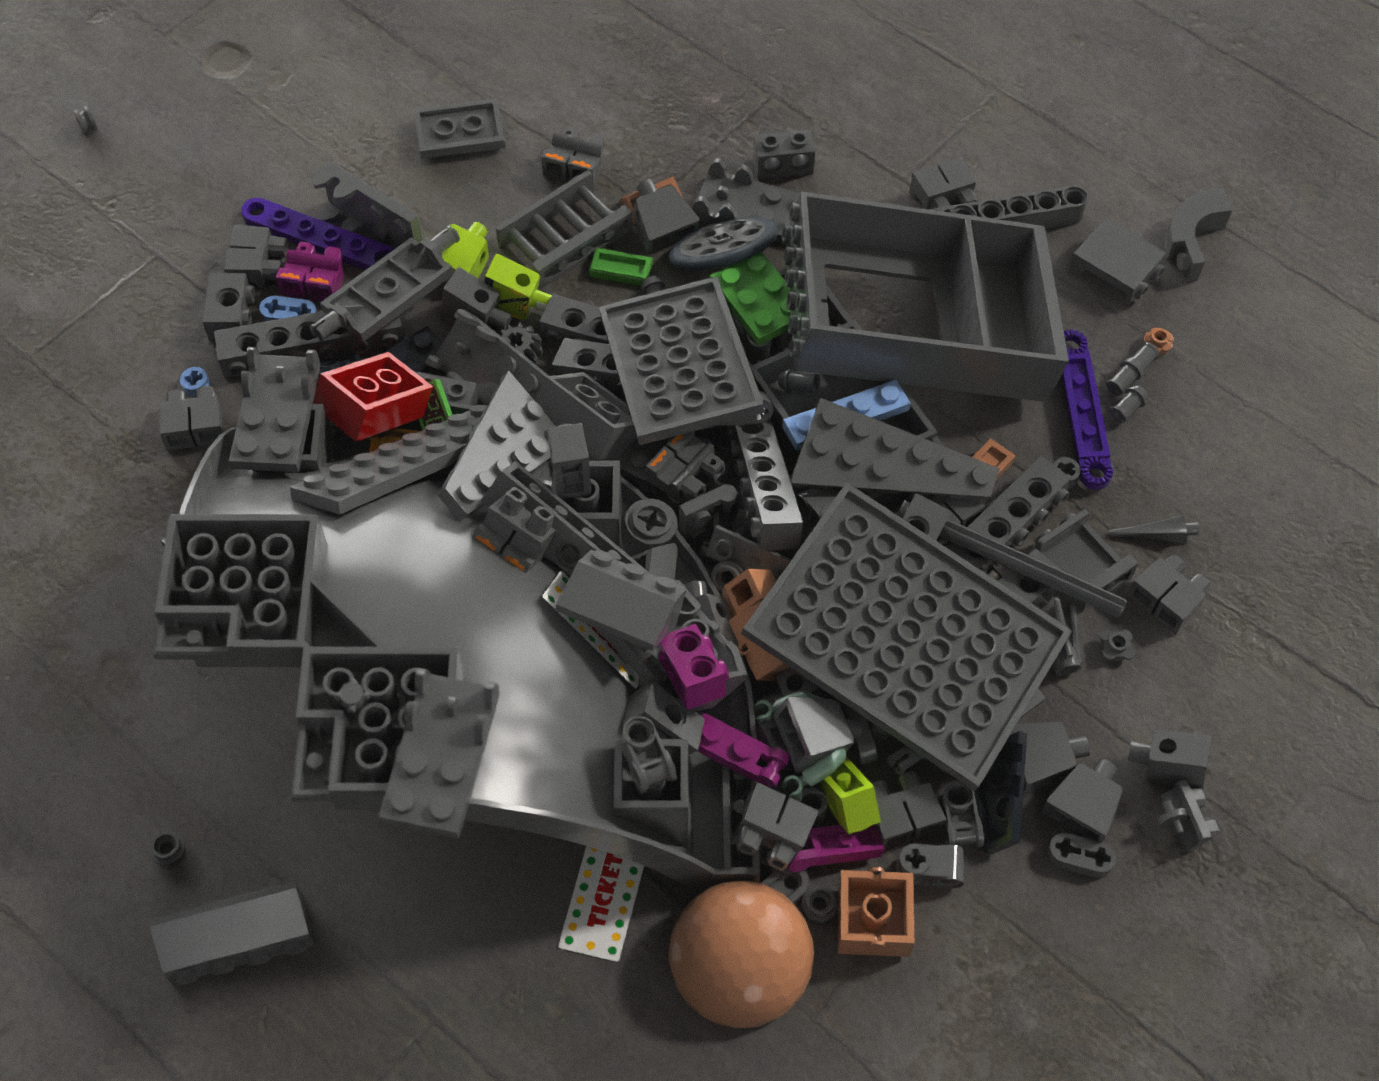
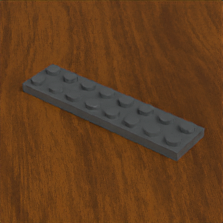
M487 405L472 406L465 413L449 416L446 421L427 425L425 430L405 434L399 441L382 444L378 447L379 449L373 452L358 454L354 457V460L347 463L332 465L328 471L321 474L306 476L303 479L304 481L290 486L291 500L340 515L458 462L461 451L466 447L467 440Z

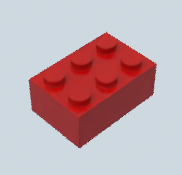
M386 352L321 373L313 404H323L327 419L344 431L348 437L357 442L422 418L433 386L391 353Z

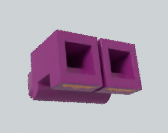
M300 242L295 250L288 249L285 267L280 268L276 275L281 295L306 300L309 296V299L312 301L322 302L338 291L344 279L341 249L329 246L325 249L323 255L316 254L315 246L306 242Z

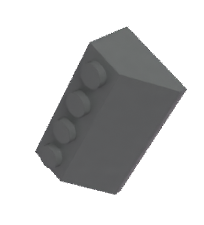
M295 881L148 920L162 972L171 984L176 983L177 985L193 983L197 981L198 977L211 973L213 975H224L232 972L234 967L244 964L261 965L267 963L270 957L281 954L287 956L298 955L305 952L307 947L315 946L308 907Z

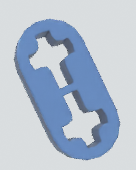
M282 296L267 297L262 300L259 307L264 322L303 315L304 312H308V314L317 312L315 305L311 301Z

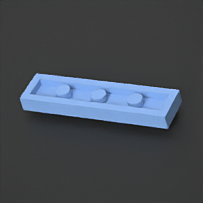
M897 380L833 402L878 421L909 411L911 405ZM816 408L783 419L782 427L796 451L802 448Z

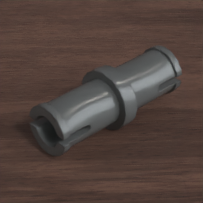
M1149 342L1143 343L1131 358H1126L1121 363V369L1106 382L1108 390L1116 396L1122 395L1134 380H1139L1144 375V370L1159 356L1158 349Z

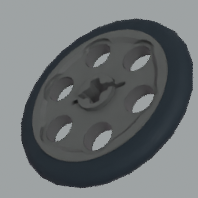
M745 217L718 222L698 229L679 240L671 248L669 259L675 267L683 270L699 271L725 267L751 258L768 248L776 240L778 228L773 221L760 217Z

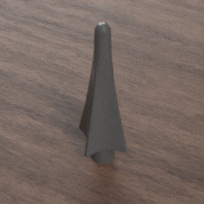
M1184 514L1148 524L1111 529L1108 531V535L1111 537L1143 538L1185 544L1186 536L1199 534L1198 522L1185 523Z

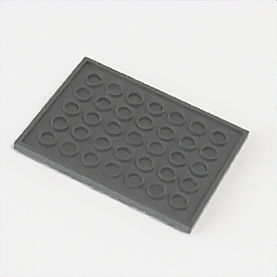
M846 483L749 619L741 635L975 791L980 786L1072 630L849 483Z

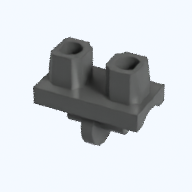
M1181 780L1176 782L1171 790L1160 796L1165 813L1157 819L1161 828H1172L1174 835L1180 841L1184 853L1193 852L1204 842L1211 840L1219 834L1220 830L1215 819L1211 817L1203 818L1200 811L1205 805L1206 800L1201 788L1190 787L1187 780Z

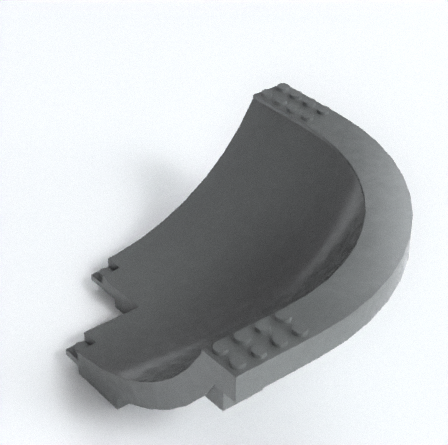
M448 402L453 415L465 413L472 407L471 405ZM323 404L312 405L299 472L231 469L229 457L236 427H231L220 434L207 449L193 475L179 514H169L154 610L158 619L153 655L156 660H194L197 667H301L296 719L299 727L291 791L293 802H333L336 810L380 812L405 733L404 716L406 704L409 701L414 702L415 675L417 670L421 668L429 670L431 675L483 685L493 682L499 686L500 697L464 821L528 831L615 854L654 869L687 886V889H708L721 883L736 881L759 883V848L754 856L738 851L736 846L739 834L735 833L745 809L744 805L747 796L757 782L697 751L688 756V739H661L664 748L673 761L677 779L672 782L664 780L649 786L648 790L644 793L639 792L632 778L628 762L622 752L623 727L621 726L629 697L641 688L640 685L635 689L542 597L560 571L567 575L563 569L543 556L540 562L528 573H525L501 556L504 549L496 553L472 538L476 529L483 523L489 513L487 512L488 506H482L459 522L437 496L448 475L432 474L340 515L291 500L290 486L304 481V477L321 474L328 471L332 465L344 464L354 460V457L358 454L369 453L371 436L356 442L348 437L340 428L332 436L331 432H335L336 429L329 426V423L332 422L327 419ZM419 419L395 427L422 431ZM589 457L591 494L563 498L562 500L630 557L654 548V545L646 544L642 546L640 541L635 538L631 539L629 531L625 529V517L630 506L639 500L647 498L635 486L621 477L620 461H597ZM552 472V489H551V491L554 492V493L557 495V493H556V488H555L554 477H553V472ZM655 515L648 522H645L647 531L652 530L655 526ZM676 530V533L668 543H675L678 546L675 580H680L685 587L687 583L692 581H704L707 594L722 598L699 557L679 531ZM664 542L658 546L667 545V543ZM571 545V546H572V549H573L576 553L580 554V552H579V550L577 549V547H575L574 545ZM740 655L747 673V679L734 689L732 694L727 695L713 708L695 712L700 716L706 713L757 740L753 693L744 655ZM667 678L660 686L673 695L669 679ZM350 680H356L357 684L362 687L363 692L370 693V699L365 700L364 705L355 710V713H348V709L343 706L342 702L335 700V693H339L342 686L349 683ZM634 735L629 737L635 743L647 741V739H638Z

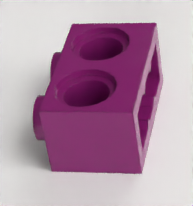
M696 624L668 633L657 646L658 661L686 710L726 696V680H729V673L724 661H718L715 657L710 638L707 635L703 636Z

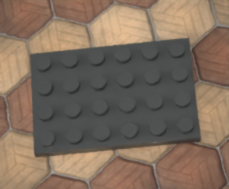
M717 276L599 307L639 445L765 413L762 398Z

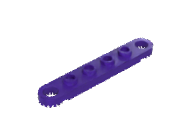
M251 198L241 207V213L247 225L267 227L270 229L271 235L286 238L287 241L297 245L300 242L311 243L315 246L316 252L324 254L325 249L329 246L339 248L343 257L342 262L363 270L375 264L379 257L382 258V256H386L394 250V248L263 198ZM255 208L263 210V213L260 215H250V212H253L252 209L254 211L256 210Z
M1065 330V342L1073 341L1079 346L1075 350L1067 349L1069 363L1061 375L1076 461L1080 466L1079 477L1086 487L1100 490L1109 485L1113 476V469L1091 355L1087 344L1088 341L1082 332L1078 333V330ZM1093 468L1099 469L1103 472L1104 477L1100 479L1092 478L1088 470Z

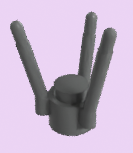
M1055 598L1053 602L1057 621L1066 626L1060 599ZM1071 604L1069 607L1070 629L1072 630L1071 643L1068 638L1050 670L1054 669L1055 674L1059 676L1070 675L1079 671L1083 663L1079 650L1076 606L1074 604Z

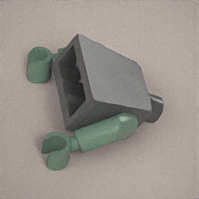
M798 691L778 698L772 705L768 701L760 700L754 706L755 714L766 712L765 715H760L756 718L758 726L762 723L774 721L775 718L795 772H802L803 774L801 777L790 775L783 780L782 789L787 788L789 785L798 786V790L789 794L788 799L799 800L803 795V787L808 784L812 787L834 773L845 761L846 752L854 744V739L859 738L862 733L859 719H845L840 704L836 700L823 699L807 691Z

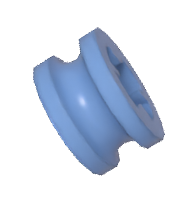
M200 367L188 368L180 377L181 386L184 388L185 393L191 397H197V389L199 387L211 386L207 373ZM196 378L200 379L196 382V385L191 386V384L194 383Z

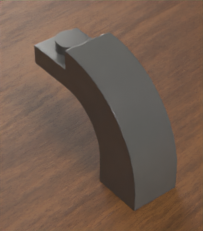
M1224 188L1206 190L1192 195L1180 204L1173 215L1164 242L1166 260L1177 259V267L1180 271H1183L1186 282L1198 281L1205 263L1195 236L1203 232L1226 228L1232 208Z

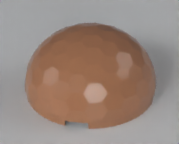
M725 882L712 886L700 893L681 912L671 935L668 952L669 966L676 988L686 1003L703 1018L726 1027L753 1028L778 1019L788 1012L802 997L812 975L814 945L805 918L796 905L781 892L758 882Z

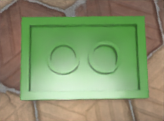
M763 252L710 275V278L717 276L729 309L758 346L788 331L791 311L786 309V301L789 288L785 287V280Z

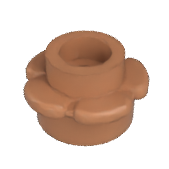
M1152 328L1150 332L1144 335V343L1149 342L1158 349L1159 356L1166 354L1173 347L1174 338L1165 329Z

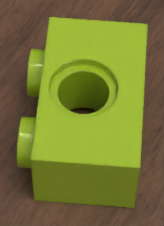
M847 757L834 773L817 783L818 788L824 792L827 798V809L848 834L864 831L869 826L881 822L874 786Z

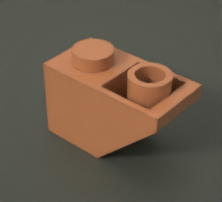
M747 569L724 585L721 597L727 601L732 618L758 601H763L776 583V580L771 570Z

